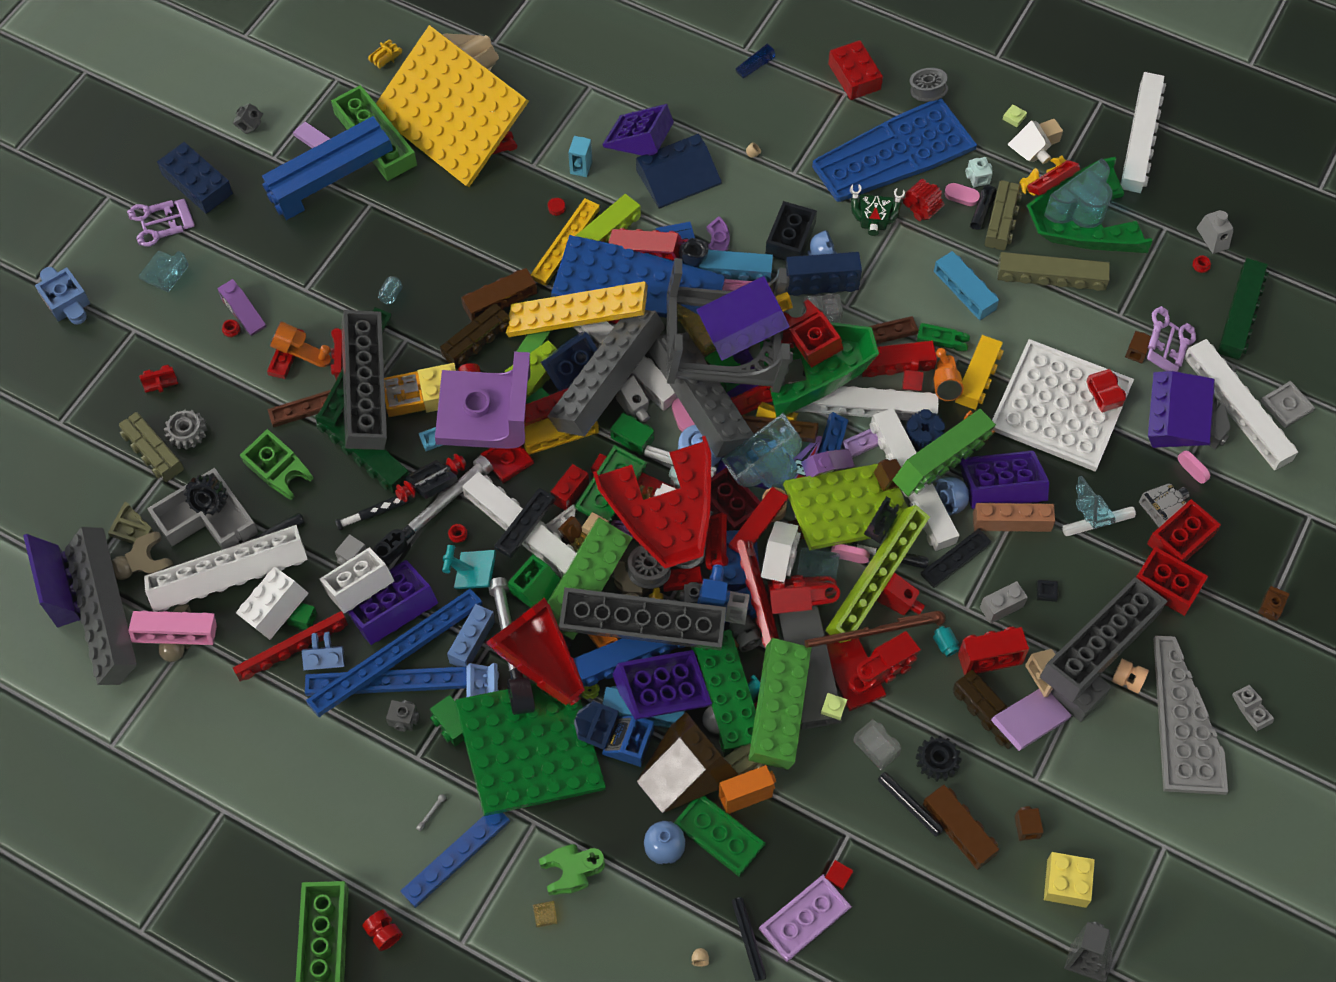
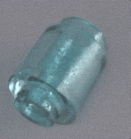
M387 277L378 292L379 300L385 304L394 302L403 287L401 281L396 277Z

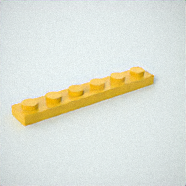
M584 198L531 273L534 281L547 286L559 269L569 235H577L591 223L600 210L599 204Z

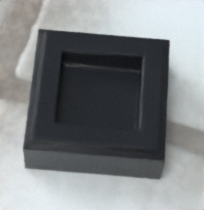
M1038 580L1037 600L1057 602L1058 581Z

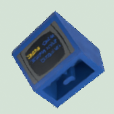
M633 715L617 716L602 755L641 767L654 732V721L645 718L635 720Z

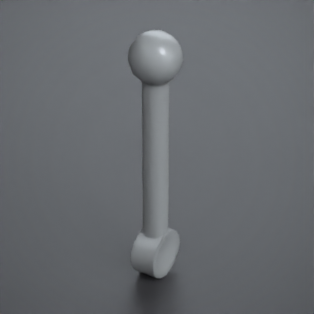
M441 794L438 796V801L423 821L418 824L417 830L421 831L424 828L426 822L438 806L446 800L445 795Z

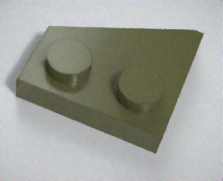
M124 502L108 534L110 537L134 544L137 538L151 533L153 530L127 502Z

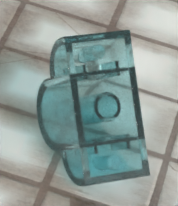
M1103 158L1052 193L1044 216L1055 223L1062 224L1073 221L1084 228L1099 226L1105 218L1112 199V189L1107 183L1110 174L1107 162Z
M782 413L722 458L734 480L743 487L756 486L762 482L768 488L784 487L783 483L785 480L794 479L797 474V464L793 458L799 453L802 440L786 415Z

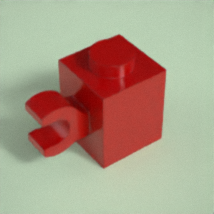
M912 358L910 371H903L902 390L922 391L924 372H918L919 359Z

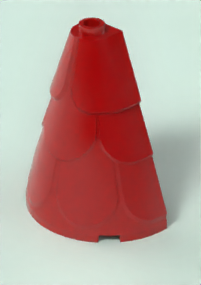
M545 598L486 642L499 656L516 667L519 672L536 682L539 688L564 705L569 703L572 706L581 699L579 695L585 691L574 659L570 656L563 634L559 630L550 604H548Z

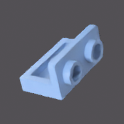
M470 663L466 666L467 697L499 691L498 664L492 663L490 666Z

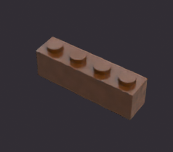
M527 268L515 271L509 276L502 277L489 285H484L474 292H469L461 297L464 310L470 320L473 321L495 303L501 309H505L511 306V304L518 303L537 294V287Z
M942 785L925 798L923 806L943 826L945 833L978 870L997 855L999 851L998 843L993 837H989L984 832V827L978 820L975 821L972 818L967 806L961 805L956 799L955 792L951 788Z

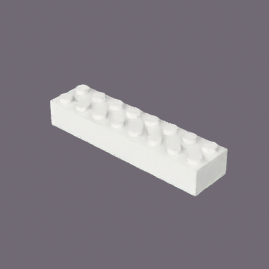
M297 525L146 575L144 576L145 592L153 612H162L168 610L171 606L183 605L195 598H204L209 593L221 592L233 585H242L247 580L262 578L273 567L282 571L285 567L300 565L308 559Z

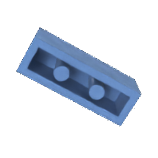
M475 604L447 653L450 664L457 667H466L473 662L495 623L493 611Z

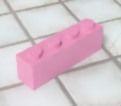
M133 611L128 631L132 643L213 645L217 624L215 615L212 613Z

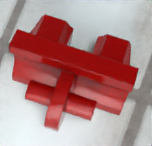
M164 365L160 370L154 372L146 370L143 371V375H139L145 393L159 390L162 393L164 392L163 388L178 384L174 369L170 365Z

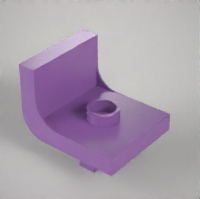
M514 352L513 369L505 373L442 370L435 431L436 445L505 449L522 446L525 443L524 418L527 382L531 374L530 352Z

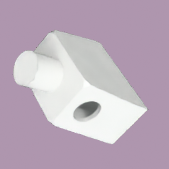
M1031 120L1008 143L1012 149L1030 162H1035L1039 159L1042 164H1045L1051 159V156L1046 152L1051 143L1036 121Z

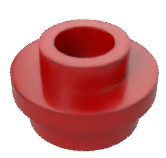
M1201 255L1193 260L1192 266L1197 272L1205 273L1209 271L1211 262L1207 256Z
M232 319L226 320L222 326V332L227 337H234L241 330L239 323Z
M454 524L449 529L448 536L452 542L460 543L467 538L468 532L465 526Z

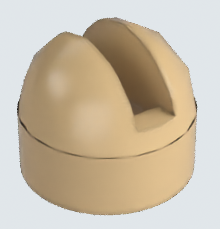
M754 142L746 148V154L749 157H757L761 153V149Z
M702 948L696 949L692 954V964L698 967L707 966L709 964L708 952Z

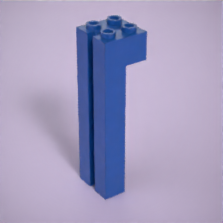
M374 116L262 175L264 180L262 185L267 192L270 202L276 205L274 207L278 214H283L285 219L288 220L305 210L301 202L302 199L391 152L393 147L389 137L381 129Z

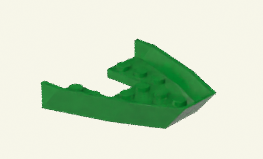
M1115 157L1101 159L1090 164L1027 204L1038 234L1052 243L1091 250L1148 253L1152 244V238H1144L1137 221L1103 228L1093 203L1121 198L1124 195L1122 186L1114 171Z
M830 322L841 337L843 350L812 368L794 344V348H790V352H793V360L801 358L806 380L785 384L784 386L781 385L779 393L771 391L777 420L831 394L862 374L879 354L872 327ZM763 341L759 342L761 350L763 347Z

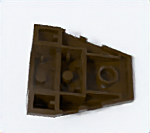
M686 712L669 727L637 782L659 810L665 813L685 805L687 802L702 798L716 790L718 791L720 782L736 777L739 774Z

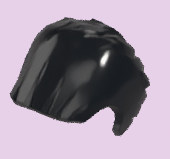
M690 238L685 244H681L679 256L684 263L690 266L700 265L708 256V243L701 239Z

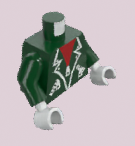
M859 184L858 192H854L852 185L850 187V192L853 194L851 198V212L855 219L860 222L861 228L868 229V234L871 236H877L879 230H886L887 225L892 224L899 216L902 204L900 201L905 196L904 189L901 196L896 195L898 188L895 189L894 195L896 199L893 201V197L862 194L858 197L861 186Z

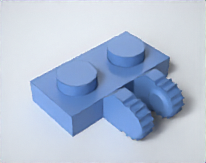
M325 632V647L319 648L317 633H312L313 648L302 649L303 669L344 667L343 646L331 647L330 633Z

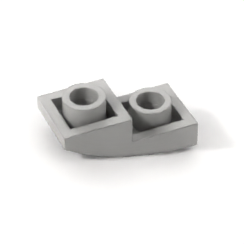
M1250 685L1232 694L1239 709L1256 732L1273 723L1274 718L1261 704L1262 698Z

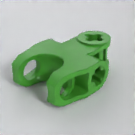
M576 844L558 848L539 859L541 869L558 867L563 870L562 877L547 886L549 895L571 894L585 889L589 886L587 877L601 873L605 867L604 856L599 849L590 848L579 852ZM593 858H595V860H596V862H597V863L594 864V865H593V863L591 862V859H593Z

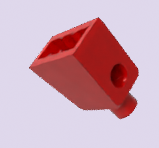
M896 573L892 575L876 600L901 615H905L909 609L916 614H920L925 607L923 603L916 600L920 591Z

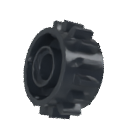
M208 474L205 476L198 475L197 478L193 477L185 487L187 489L184 492V495L187 496L185 502L196 513L202 511L205 516L207 514L214 515L215 512L219 513L226 505L228 495L225 494V491L227 489L222 485L223 482L216 479V477H211Z
M932 736L929 742L923 741V747H918L917 751L919 753L916 754L915 759L920 761L917 762L916 766L921 767V774H926L928 776L927 779L934 778L936 782L939 779L947 781L948 776L954 777V771L958 772L960 768L958 764L962 761V758L958 756L961 752L956 750V743L952 744L949 742V738L945 740L939 736L934 739ZM934 756H940V757H942V758H943V761H942V762L936 761V760L934 759Z

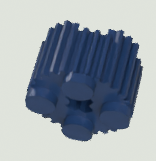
M923 409L918 414L911 415V418L907 421L905 431L915 451L919 452L944 434L945 424L935 413L932 414L929 409Z

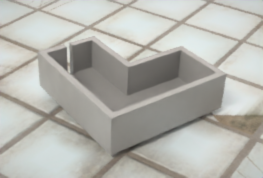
M215 468L201 476L208 474L211 477H216V479L223 482L222 485L227 489L225 491V494L228 495L227 503L219 513L215 512L214 515L207 514L205 516L202 511L196 513V511L190 509L189 504L185 502L187 496L184 495V492L187 490L185 489L186 485L147 508L152 519L171 546H174L205 526L222 550L240 544V540L245 542L258 534L254 522Z

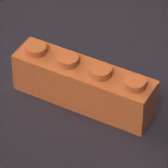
M976 503L973 511L974 531L979 528L981 531L1051 532L1055 523L1054 504Z

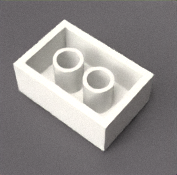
M775 521L767 543L761 573L762 578L785 582L786 576L791 575L801 533H798V525Z
M370 547L319 579L328 596L343 613L352 610L355 606L371 598L372 595L394 582L386 564Z
M273 567L247 600L241 604L236 614L270 640L309 593L279 569Z

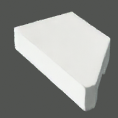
M573 504L546 524L551 533L555 532L560 538H563L558 528L569 517H575V505Z

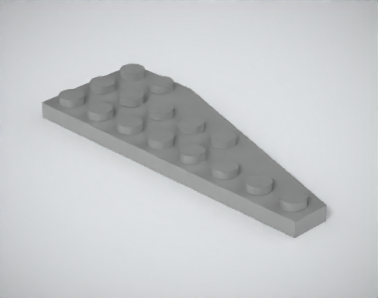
M1155 636L1153 641L1163 791L1226 795L1228 793L1225 752L1223 747L1220 746L1217 739L1218 735L1209 721V714L1197 687L1195 688L1191 672L1186 667L1184 656L1176 637Z

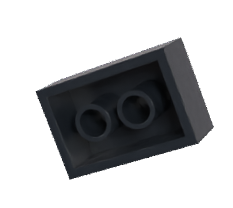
M783 201L766 241L765 254L773 255V257L785 261L787 257L803 256L816 224L817 211Z

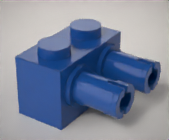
M713 565L710 578L703 579L697 604L727 606L730 591L727 590L728 583L723 582L724 566Z

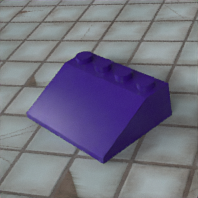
M663 104L620 115L603 142V147L641 156L656 154L674 123L668 105Z
M764 276L696 309L721 360L790 327Z
M1175 371L1153 372L1148 438L1152 448L1210 445L1215 379Z
M1034 451L961 459L960 467L964 483L969 489V503L972 509L975 508L976 503L1023 504L1048 501L1049 480Z
M29 534L23 535L40 605L57 628L81 620L79 615L80 608L77 606L75 599L76 591L73 589V584H71L70 580L73 579L72 574L69 572V567L67 568L66 564L69 561L65 551H62L57 544Z
M407 560L389 570L394 579L393 583L372 595L371 598L364 600L352 610L347 611V614L370 645L380 641L383 637L396 631L399 627L414 620L417 616L438 604L431 586Z
M694 650L621 662L617 664L613 672L618 692L635 720L712 705Z

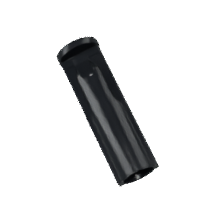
M985 185L983 190H981V198L970 223V228L975 230L981 229L990 204L995 200L994 196L997 193L995 187Z

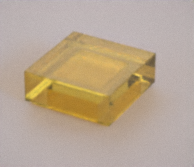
M554 901L533 905L536 927L558 924Z

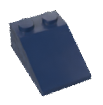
M581 332L540 363L558 391H562L570 387L598 348L587 332Z

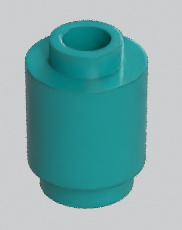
M942 626L934 631L933 639L946 657H950L960 650V643L950 627L945 628V626Z

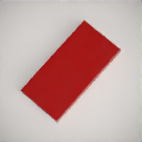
M859 638L842 643L826 644L835 683L842 698L847 699L846 706L849 711L886 697L881 684L862 694L853 692L849 687V680L856 673L857 666L868 658ZM856 679L853 681L857 688L864 687L861 680Z

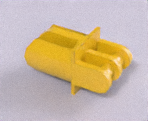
M390 39L385 43L380 42L381 47L368 56V60L379 69L390 61L394 63V59L402 53V48L397 47V44H393Z

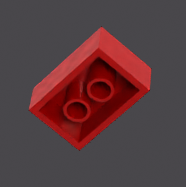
M860 40L830 50L828 65L850 100L881 90L883 76Z
M1191 499L1152 533L1147 544L1152 549L1157 547L1185 563L1216 535L1221 524Z
M1154 547L1136 578L1168 601L1166 606L1185 616L1208 576L1161 549Z
M1008 627L1000 632L989 631L981 636H967L963 639L958 657L964 676L971 670L980 674L1022 665L1029 647L1022 627Z

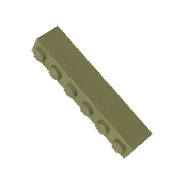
M1001 252L998 261L997 280L1106 291L1109 283L1110 262Z

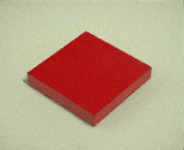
M522 446L510 449L489 448L481 453L493 466L492 471L502 483H505L534 464V460Z

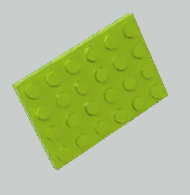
M878 464L834 471L816 477L806 476L784 481L783 486L787 496H789V501L809 550L871 539L864 535L886 496L891 498L889 505L892 508H895L897 504L900 507L896 513L897 517L886 536L889 534L904 509L908 508L900 488L887 491L882 490L874 474Z

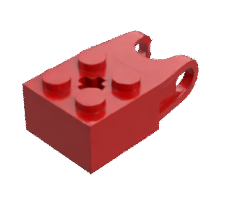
M807 299L803 302L806 309L803 316L795 318L786 312L783 314L790 326L787 328V331L793 343L812 368L842 351L843 345L841 337L824 313Z
M794 575L791 579H785V582L767 581L772 614L812 610L813 605L833 603L840 597V589L835 579L830 576L803 577L802 575ZM836 592V595H835L834 597H832V598H828V597H827V596L833 595V594Z
M907 631L875 648L871 656L857 666L856 673L849 680L850 689L857 694H862L884 682L890 683L896 678L897 674L901 673L903 675L912 668L911 664L918 659L917 655L921 649ZM856 679L861 680L864 687L857 688L853 681Z

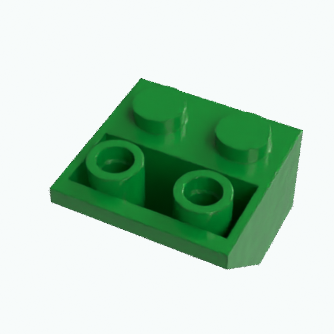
M532 555L509 580L508 587L512 595L531 608L543 598L548 602L561 579L548 564Z

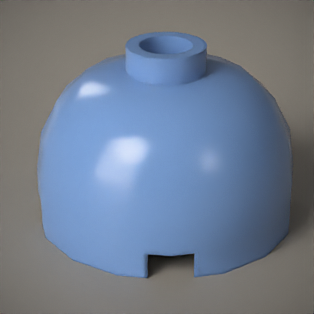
M826 230L815 235L810 241L808 255L837 253Z
M945 477L936 480L938 483L934 487L949 516L963 511L969 501V489L965 483L955 477Z
M660 821L654 823L647 830L644 837V848L647 856L657 864H671L681 858L685 851L686 840L683 831L678 825L671 821Z

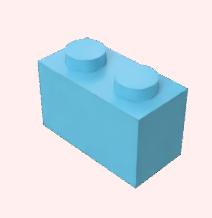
M574 136L568 152L570 174L587 177L592 164L591 139Z

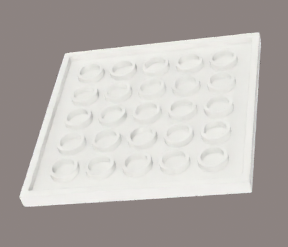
M1029 339L992 419L996 424L992 431L994 430L996 433L1096 472L1123 406L1101 412L1086 383L1088 376L1107 370L1106 368ZM1112 371V373L1116 374L1118 385L1125 391L1127 397L1134 379Z

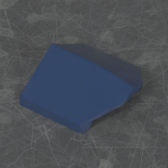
M595 701L580 709L574 720L578 740L604 749L619 711Z

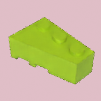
M549 340L530 353L531 374L527 382L526 399L543 387L546 381L550 379L540 363L557 350ZM513 365L506 369L505 372L511 371L513 369Z

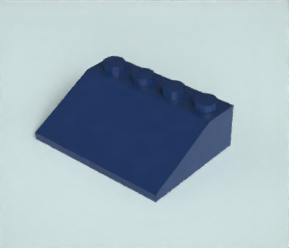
M699 133L662 147L654 155L649 156L646 154L636 158V171L659 209L722 184L708 148Z

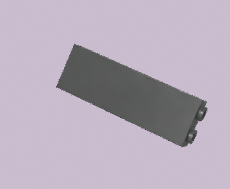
M813 605L812 610L778 613V623L783 641L805 646V640L824 636L817 605ZM826 644L811 648L801 717L802 730L842 723V717L841 720H837L821 714L827 693L838 696Z

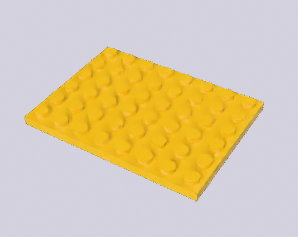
M429 25L376 102V105L401 135L465 186L470 187L529 100Z

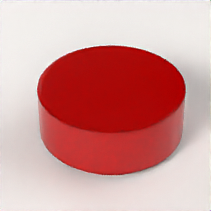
M561 198L549 200V213L555 216L563 214L565 211L564 200Z

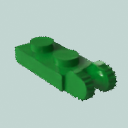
M920 323L916 342L933 341L935 346L954 348L956 351L966 352L968 345L964 342H968L970 336L955 329Z

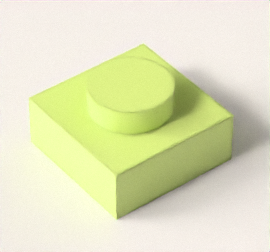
M1012 104L1003 115L1002 120L1018 127L1025 119L1027 112Z
M827 693L821 714L841 720L847 699Z

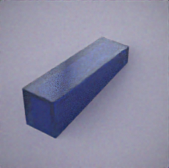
M767 43L736 68V73L742 78L750 75L775 58L774 49Z

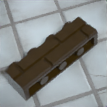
M496 303L440 346L442 357L449 361V363H454L455 368L459 365H464L469 357L473 354H478L485 344L492 343L500 332H506L509 325L508 322L510 321L509 315Z
M974 670L969 671L954 684L953 693L955 697L967 704L968 711L973 716H978L983 728L995 735V740L1000 746L1010 749L1014 745L991 721L995 715L1008 707Z

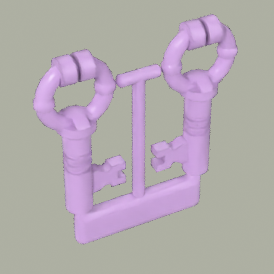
M185 199L174 201V203L170 200L152 206L136 204L127 211L130 220L141 221L144 231L140 232L136 239L139 245L146 247L155 245L160 238L181 233L183 229L195 226ZM174 204L177 206L179 214H172L170 208L174 207ZM143 209L145 214L136 217L134 210ZM164 210L166 216L168 214L173 215L144 223V220L156 211ZM181 217L184 225L183 229L181 225H176L174 218ZM174 219L173 222L168 221L170 228L166 230L154 231L146 228L149 225ZM147 234H152L154 239L152 241L145 242L143 236Z
M1160 306L1152 312L1154 329L1148 345L1147 359L1165 371L1178 372L1179 367L1182 366L1187 347L1196 340L1195 328L1188 323L1180 328L1170 322L1169 311ZM1157 313L1165 317L1164 323L1157 320ZM1169 324L1172 329L1162 357L1153 350L1156 347L1160 351L1164 350L1165 344L1161 343L1158 338L1161 329ZM1176 329L1180 339L1179 351L1176 353L1175 350L1171 349V353L1168 355L1176 360L1175 364H1173L1166 357ZM1184 330L1191 334V340L1184 338Z

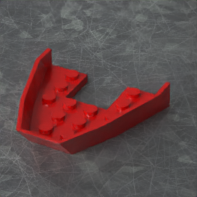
M702 436L703 442L669 452L681 488L643 500L632 465L598 475L597 471L593 472L599 492L631 535L665 569L703 557L711 505V451L706 436Z

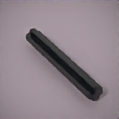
M887 772L879 776L878 781L934 836L937 837L943 832V826Z
M738 897L732 900L734 912L755 981H763L766 979L765 969L742 897Z

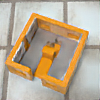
M418 371L384 378L385 404L388 417L426 410Z

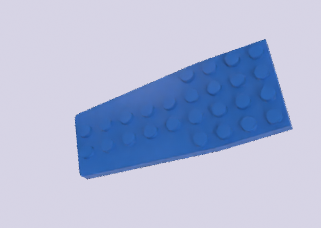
M940 98L897 115L813 160L812 167L837 202H841L853 197V194L850 192L852 185L853 191L858 192V185L860 184L861 191L858 194L860 195L940 166L976 150L977 144L943 99Z
M569 235L551 297L646 281L648 290L645 310L656 311L659 317L667 318V290L674 261L648 253L644 254L633 251L632 249H624L623 246ZM682 263V277L679 287L723 290L725 281L723 275ZM677 304V319L697 322L679 312L681 304ZM681 305L699 316L696 309L702 306Z

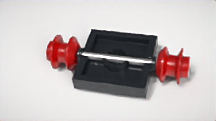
M454 454L453 460L447 458L445 466L438 460H435L405 476L404 486L397 485L395 493L398 499L404 502L408 501V496L415 498V491L425 499L432 497L458 482L456 476L458 469L464 471L466 462L458 454Z

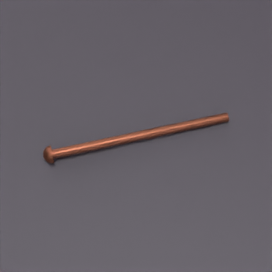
M934 611L898 618V622L880 625L873 629L864 627L859 630L805 640L806 648L932 623L941 626L944 624L946 616L942 611Z

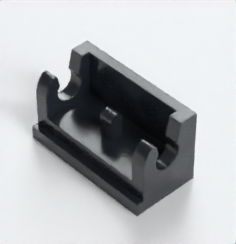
M887 496L864 535L880 544L896 519V513L900 508L898 504L895 508H892L889 505L891 498Z

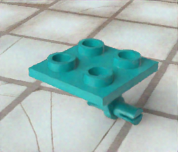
M447 545L446 555L443 556L444 565L442 571L450 573L451 566L457 571L454 584L455 589L490 587L496 557L495 550L461 552L460 559L458 560L453 556L455 547Z

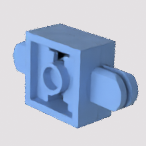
M53 267L44 268L40 272L42 281L36 284L35 287L58 322L68 317L73 324L83 323L87 318L83 308L89 305L90 302L82 287L67 267L59 272Z

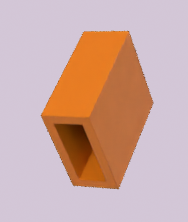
M767 765L720 782L719 798L725 812L730 814L772 798L773 790L775 789L774 783L776 782L773 771H769Z

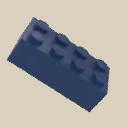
M185 142L157 161L161 174L205 214L233 194L229 180Z
M859 252L787 257L786 274L790 278L789 287L786 288L788 294L799 296L803 294L816 295L819 293L853 292L859 290L862 273Z

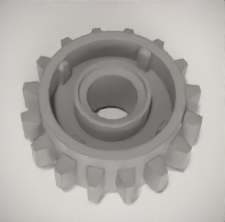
M193 410L177 411L165 422L167 426L164 428L165 436L172 446L176 444L178 449L194 448L195 445L201 443L203 437H206L204 431H207L205 420L201 417L200 413L195 414Z

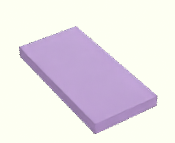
M1040 689L995 715L991 721L1020 751L1069 720L1072 715L1051 693L1048 697H1044Z
M823 874L761 925L759 930L784 960L788 962L851 909L852 906Z

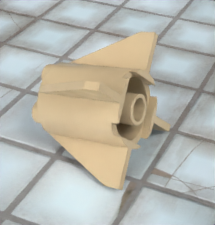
M443 34V36L489 71L499 59L497 52H495L491 44V39L487 35Z

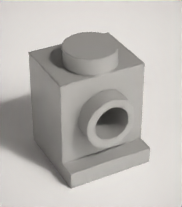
M730 591L725 618L726 622L745 625L750 594Z

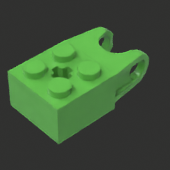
M268 429L240 454L247 467L271 488L290 500L295 497L288 488L291 479L295 477H302L308 481L314 479L294 452Z

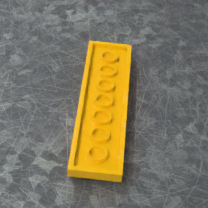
M646 281L511 304L510 321L508 322L506 334L508 337L644 315L648 285Z

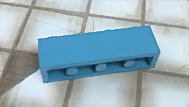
M708 250V256L699 265V268L721 274L725 279L754 281L764 276L767 283H770L773 255Z
M951 251L935 262L934 273L979 320L997 309L999 302L997 295L991 292L986 287L984 281L980 280L974 271L965 265L960 256Z
M617 686L606 687L603 705L618 710L617 716H632L620 696ZM685 711L645 719L654 721L655 726L669 728Z

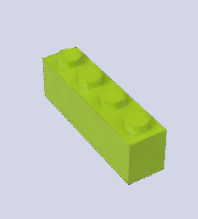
M624 194L575 236L608 243L612 229H627L633 222L639 220L641 205L627 194Z

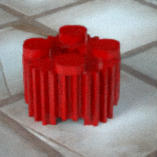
M923 178L905 193V198L903 199V204L913 211L914 217L919 221L930 219L945 205L941 199L942 191L935 184L930 185Z

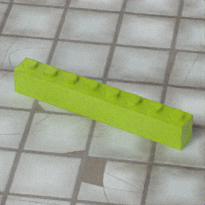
M917 505L904 509L825 631L829 635L854 631L859 628L930 518Z

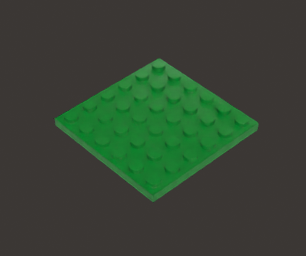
M537 683L531 684L535 706L534 713L513 715L508 689L455 699V706L484 816L605 790V783L594 746L577 738L574 720L578 711L583 708L581 700L572 706L569 703L564 705L539 688Z

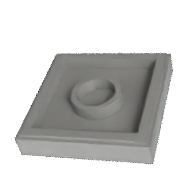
M1291 381L1261 399L1262 404L1284 428L1310 414L1315 409L1311 402Z

